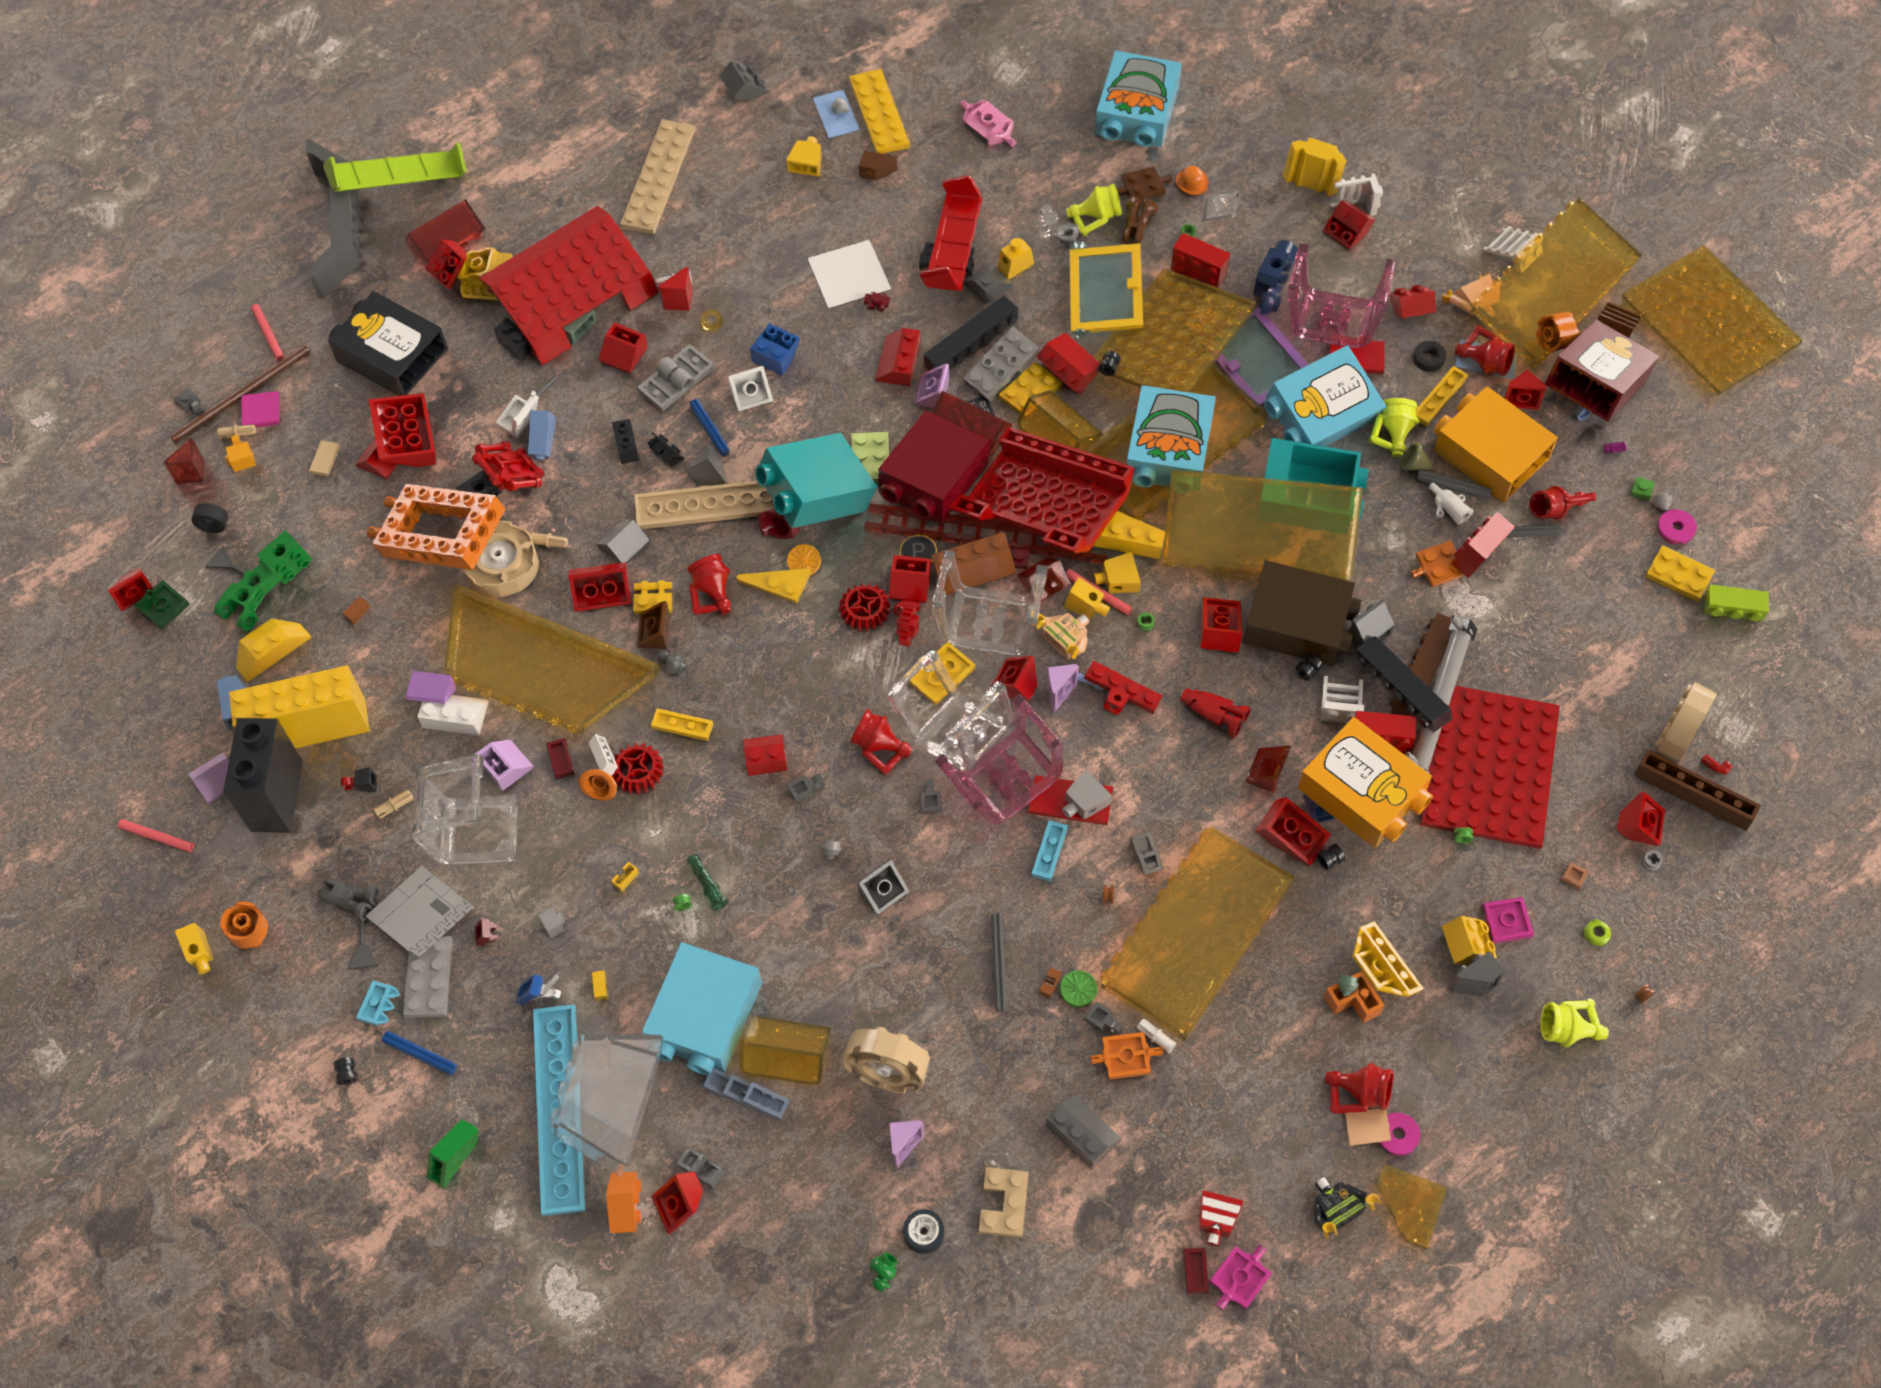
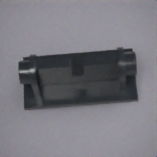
M651 433L655 437L648 441L649 448L658 455L664 451L660 457L669 465L675 466L678 463L677 459L679 457L684 460V457L679 454L681 450L674 444L672 446L667 444L669 440L665 436Z

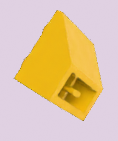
M1459 916L1441 926L1454 964L1468 966L1472 964L1471 961L1480 953L1484 955L1487 952H1490L1495 959L1497 958L1495 945L1489 937V929L1484 920Z

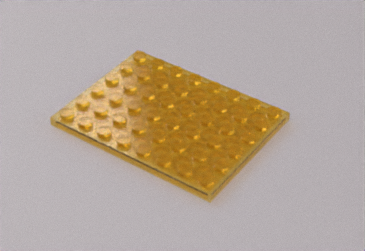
M1705 245L1625 291L1621 297L1637 314L1642 315L1641 318L1718 395L1801 345L1803 341Z
M1163 269L1142 295L1143 328L1114 330L1093 357L1101 362L1106 351H1115L1120 355L1121 361L1117 366L1116 373L1112 377L1140 388L1144 385L1192 393L1256 309L1257 302ZM1133 307L1124 319L1134 318Z

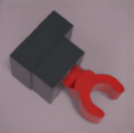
M370 767L355 770V777L341 778V786H345V790H351L356 787L359 791L376 792L377 775Z

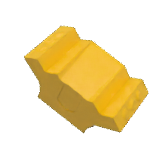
M1309 137L1306 142L1298 140L1291 143L1282 176L1286 183L1294 181L1297 187L1304 186L1315 190L1317 193L1325 191L1329 197L1338 193L1339 187L1335 188V183L1340 182L1342 179L1346 159L1342 153H1339L1338 146Z
M494 247L467 252L466 261L458 275L462 282L460 287L462 297L491 301L498 300L493 292H488L479 277L512 258V253H500Z

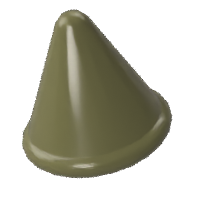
M1419 442L1410 445L1401 459L1400 466L1404 471L1433 469L1432 463Z

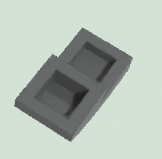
M1151 832L1130 838L1144 875L1164 870Z
M689 1146L676 1163L678 1167L686 1172L695 1171L698 1180L715 1189L726 1173L724 1167L707 1159L704 1154Z

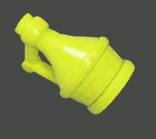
M1111 184L1108 187L1096 186L1088 199L1079 205L1073 204L1066 208L1068 218L1074 219L1082 236H1087L1089 232L1106 224L1108 219L1115 215H1122L1120 199L1115 184ZM1080 215L1092 216L1098 220L1085 227Z
M1405 398L1384 399L1383 401L1387 407L1382 413L1377 415L1368 441L1370 444H1376L1389 449L1393 457H1402L1405 451V438L1413 427L1419 423L1416 415L1417 403ZM1382 424L1389 431L1392 443L1378 437Z
M1593 999L1564 1001L1561 1005L1548 1002L1542 1010L1540 1019L1542 1037L1546 1041L1559 1043L1562 1047H1570L1578 1040L1587 1037L1597 1041L1606 1040L1609 1031L1608 1028L1600 1024ZM1576 1009L1587 1010L1591 1023L1584 1020Z

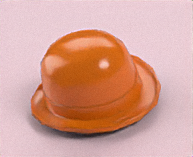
M1196 166L1185 167L1184 170L1178 173L1175 180L1177 186L1183 192L1190 195L1204 193L1209 185L1205 172Z
M600 769L587 770L578 779V786L581 791L593 799L601 801L610 800L617 793V785L613 777Z

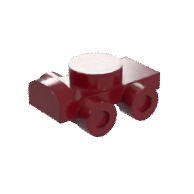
M866 293L864 304H867V309L873 310L874 306H878L877 310L883 312L885 307L889 308L891 297H888L885 293Z

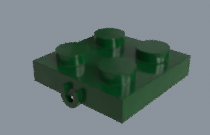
M164 580L152 590H146L145 596L134 604L139 612L161 630L190 605L183 596Z

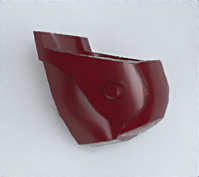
M775 508L765 510L759 514V528L764 537L770 535L778 539L794 538L799 533L801 526L791 528L785 517L779 515Z

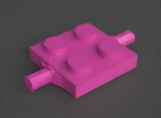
M1258 1245L1252 1255L1243 1252L1237 1246L1234 1247L1210 1280V1284L1222 1293L1221 1298L1215 1304L1217 1308L1220 1306V1310L1223 1311L1229 1301L1236 1302L1245 1310L1249 1307L1272 1274L1259 1261L1266 1252L1264 1247L1261 1250L1262 1246Z

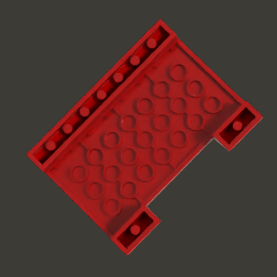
M598 205L479 277L488 292L494 293L531 345V352L541 366L571 348L563 329L564 327L620 293L621 300L628 310L631 311L659 293L648 267L611 215Z
M1008 427L999 439L1002 451L969 496L959 494L950 505V510L978 520L998 519L1045 536L1043 538L1044 543L1073 553L1090 551L1127 498L1134 467Z

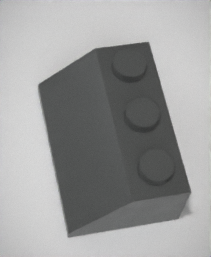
M1076 1095L1062 1102L1046 1117V1126L1091 1169L1122 1140L1117 1133Z

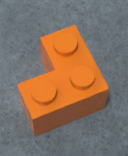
M1361 971L1352 975V977L1358 978L1357 983L1359 985L1350 995L1343 996L1339 989L1340 986L1336 983L1326 989L1324 999L1334 1015L1353 1006L1362 1023H1365L1381 1015L1385 1005L1367 976Z
M637 1171L615 1172L610 1175L606 1192L610 1233L636 1232L638 1223L642 1221L641 1210H637V1204L640 1202L639 1193L642 1192L641 1179L638 1180Z

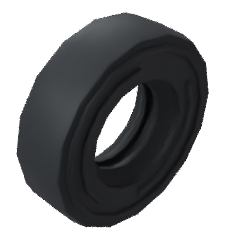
M1434 341L1419 343L1413 353L1415 365L1427 372L1439 370L1446 360L1445 349ZM1425 352H1433L1436 355V359L1428 361L1424 359L1423 354Z

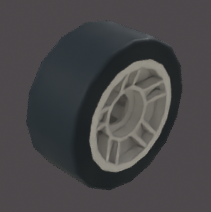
M921 1209L914 1211L907 1217L904 1222L903 1235L905 1243L911 1250L920 1254H928L934 1252L942 1244L945 1229L943 1221L938 1214L931 1210ZM923 1227L928 1231L926 1235L920 1233Z

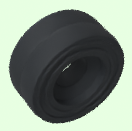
M200 503L195 506L191 521L195 527L202 531L220 533L226 528L228 513L218 505Z

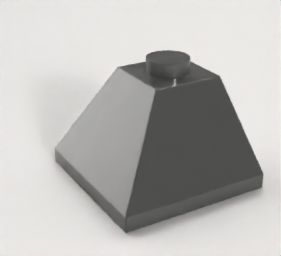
M991 263L976 271L963 282L985 304L1013 286V283Z

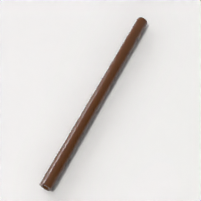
M306 345L302 346L169 435L170 438L176 443L240 400L242 395L249 394L309 354L310 350Z

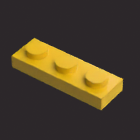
M657 708L651 728L708 741L714 724L711 720Z

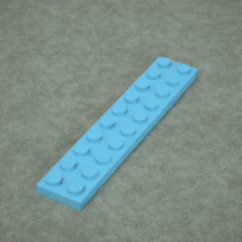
M574 1004L533 1009L541 1215L550 1216L586 1211L576 1006Z

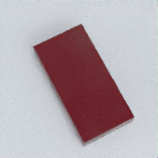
M563 738L546 743L555 779L575 775L566 739Z
M1184 1248L1186 1294H1209L1206 1248Z

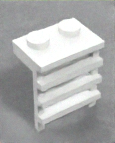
M1371 174V177L1365 178V175H1363L1361 179L1356 180L1355 177H1351L1350 181L1341 179L1340 182L1335 183V188L1339 187L1336 203H1331V208H1336L1339 202L1343 200L1345 187L1349 186L1346 201L1354 205L1365 203L1369 215H1377V210L1380 208V197L1383 196L1382 186H1379L1375 174ZM1359 184L1357 198L1353 200L1355 186Z
M1510 226L1503 228L1502 234L1488 247L1483 248L1484 252L1512 258L1515 273L1522 274L1542 254L1538 233L1532 235L1527 230L1525 232H1521V229L1518 228L1512 230Z
M532 391L528 401L515 394L496 421V426L518 439L530 421V410H537V400L539 397L536 396V392Z
M1324 676L1320 720L1348 723L1355 716L1356 711H1364V705H1362L1363 680L1359 679V686L1328 683V676ZM1327 690L1358 693V696L1327 693Z

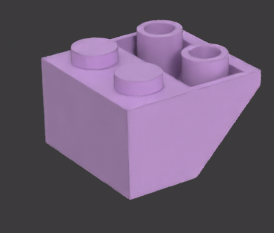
M511 740L490 742L475 753L479 765L502 791L534 768Z

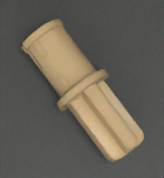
M234 424V426L219 427L217 432L219 439H226L235 435L256 434L255 425L238 426Z
M531 533L533 543L536 545H543L547 548L551 546L566 548L568 546V538L552 536L551 533Z
M405 790L392 799L389 797L388 801L374 808V811L378 818L382 819L414 799L413 795L409 790Z

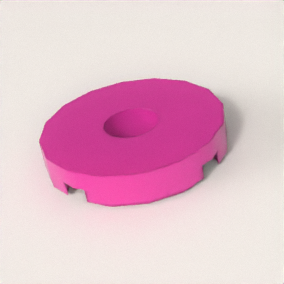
M1677 509L1668 510L1663 513L1657 526L1660 536L1671 544H1686L1693 539L1697 531L1695 519L1689 513ZM1677 524L1682 529L1676 530L1673 528L1672 525Z
M1403 1113L1387 1115L1391 1141L1379 1142L1381 1148L1395 1156H1405L1412 1153L1418 1146L1421 1137L1420 1128L1416 1121ZM1396 1129L1401 1130L1404 1138L1396 1139L1393 1136V1131Z

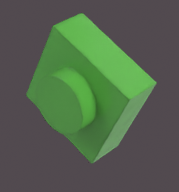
M1636 477L1631 496L1649 501L1655 482Z

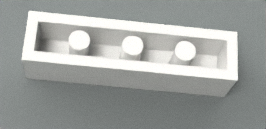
M594 734L589 741L599 769L612 776L618 766L605 737Z

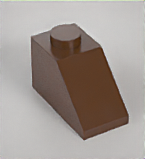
M864 150L859 163V177L864 179L878 180L898 170L896 156Z

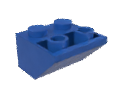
M769 323L750 348L752 362L783 376L793 361L800 337Z

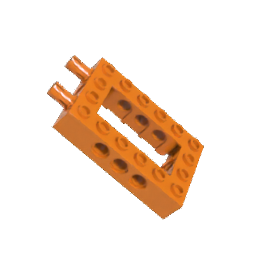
M406 484L398 498L386 497L387 500H384V506L392 510L381 528L370 526L369 529L371 530L367 529V536L375 538L372 544L383 557L473 570L505 508L495 495ZM423 511L428 515L439 514L443 515V517L466 518L456 539L411 533L416 523L420 521L419 518Z

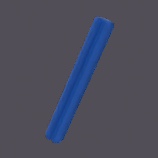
M691 400L689 403L691 409L721 456L728 455L730 453L728 445L699 400Z
M389 1031L385 1032L382 1037L384 1043L450 1075H453L457 1070L456 1063Z

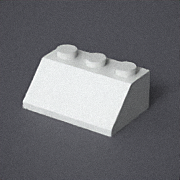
M452 695L445 704L422 701L417 718L422 728L479 736L489 701Z

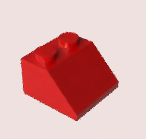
M783 734L744 739L748 776L788 771Z

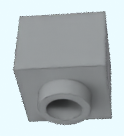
M553 907L538 915L550 939L565 931L562 925L565 923V920L560 912H555Z

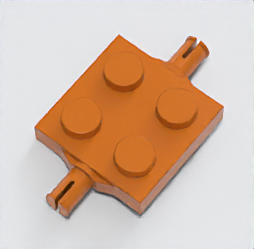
M1451 540L1417 552L1415 556L1420 568L1410 571L1412 578L1423 575L1429 581L1431 587L1465 576L1451 564L1456 558L1454 556L1456 549Z
M1144 1032L1102 1037L1103 1054L1090 1055L1091 1064L1104 1063L1107 1068L1108 1078L1112 1080L1151 1075L1150 1057L1163 1055L1162 1046L1149 1048Z

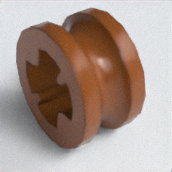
M1104 885L1103 903L1109 901L1110 904H1113L1114 885H1111V887Z
M1648 983L1634 995L1636 998H1640L1641 1003H1644L1655 992L1654 989L1649 988L1650 985Z

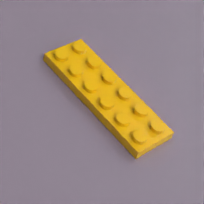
M882 69L849 76L852 90L876 153L886 154L910 148L908 137Z

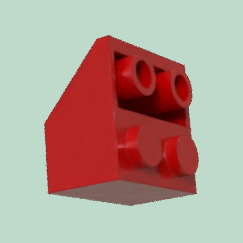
M1341 200L1322 231L1347 248L1352 249L1367 235L1376 219L1351 202Z
M441 239L425 269L442 285L450 289L466 261V251L455 241Z
M1413 285L1411 289L1397 288L1394 289V292L1388 293L1394 312L1401 319L1436 312L1435 291L1428 289V287Z
M614 322L604 337L599 362L631 374L648 348L645 334Z
M893 555L889 599L927 603L932 572L931 559Z

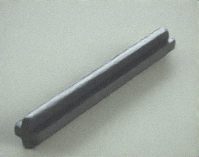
M993 913L991 915L995 1010L1003 1012L1006 1011L1007 1005L1002 914Z

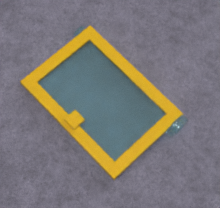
M1077 241L1070 245L1071 333L1075 334L1077 338H1084L1087 332L1143 328L1140 244L1088 248L1085 242Z

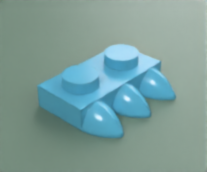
M372 980L356 1017L357 1020L375 1026L388 1022L389 1019L383 1012L395 1008L389 998L400 996L399 991L391 985Z

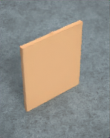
M1378 1108L1367 1110L1366 1112L1345 1113L1350 1146L1391 1141L1386 1110Z

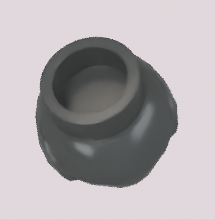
M661 651L658 654V661L666 664L665 672L668 674H675L679 677L688 666L684 662L683 656L679 653L670 655L667 651Z

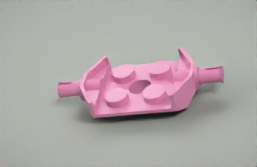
M965 100L960 102L959 105L966 110L963 116V126H965V123L987 140L988 146L1003 142L1008 143L1011 147L1016 145L1017 142L1010 137L1013 121L988 101L980 100L974 104H968ZM985 118H987V119L991 118L992 120H990V121H985L984 119H985Z

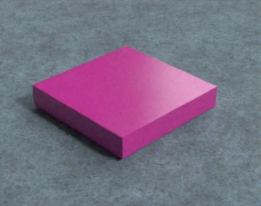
M278 391L242 395V426L255 425V427L280 424V394Z
M1523 897L1482 904L1493 944L1534 936Z

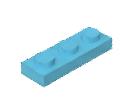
M1048 821L1032 871V877L1049 882L1052 881L1068 825Z

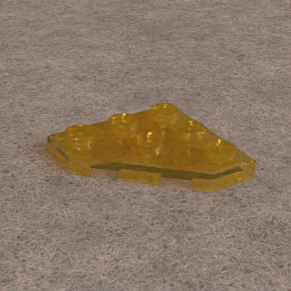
M1384 1164L1377 1187L1405 1242L1427 1250L1447 1187Z

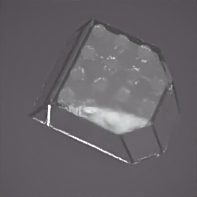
M581 1035L579 1041L574 1042L572 1061H568L565 1069V1081H561L558 1089L559 1103L558 1107L554 1108L551 1117V1127L554 1128V1136L614 1174L623 1177L624 1165L627 1166L660 1066L663 1036Z

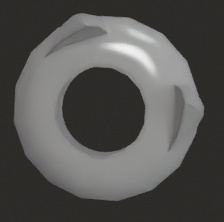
M1067 223L1058 228L1057 237L1063 242H1076L1079 234V228L1076 224ZM1067 232H1073L1070 236H1064Z

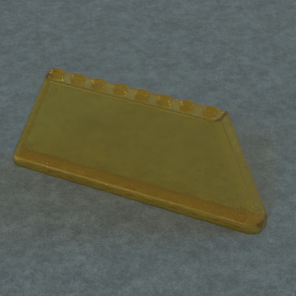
M456 584L453 588L444 667L445 674L451 675L455 685H462L471 692L477 691L488 699L494 698L505 706L511 705L522 713L528 712L539 720H548L556 727H565L574 734L582 733L657 677L660 671L658 663L462 585Z

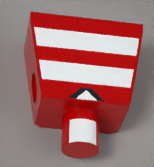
M1203 1190L1200 1200L1199 1230L1208 1233L1206 1244L1218 1247L1221 1236L1230 1237L1241 1211L1243 1200Z

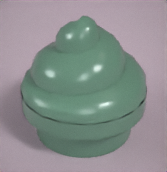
M1341 974L1340 979L1337 980V985L1340 986L1339 989L1343 996L1350 995L1351 992L1358 988V978Z

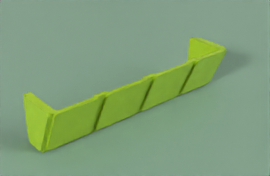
M455 143L451 150L338 164H335L334 157H330L323 164L331 189L334 192L463 177L467 172L460 143Z

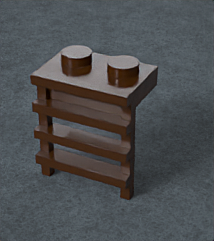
M1607 302L1597 320L1630 339L1642 315Z

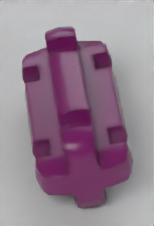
M1625 441L1603 445V452L1605 454L1627 450Z

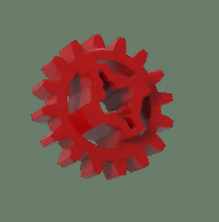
M906 604L903 612H900V616L897 618L896 635H899L898 641L902 646L909 647L911 641L918 633L920 616L916 615V605Z

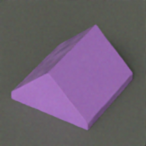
M412 671L406 699L445 704L456 691V685L451 675Z

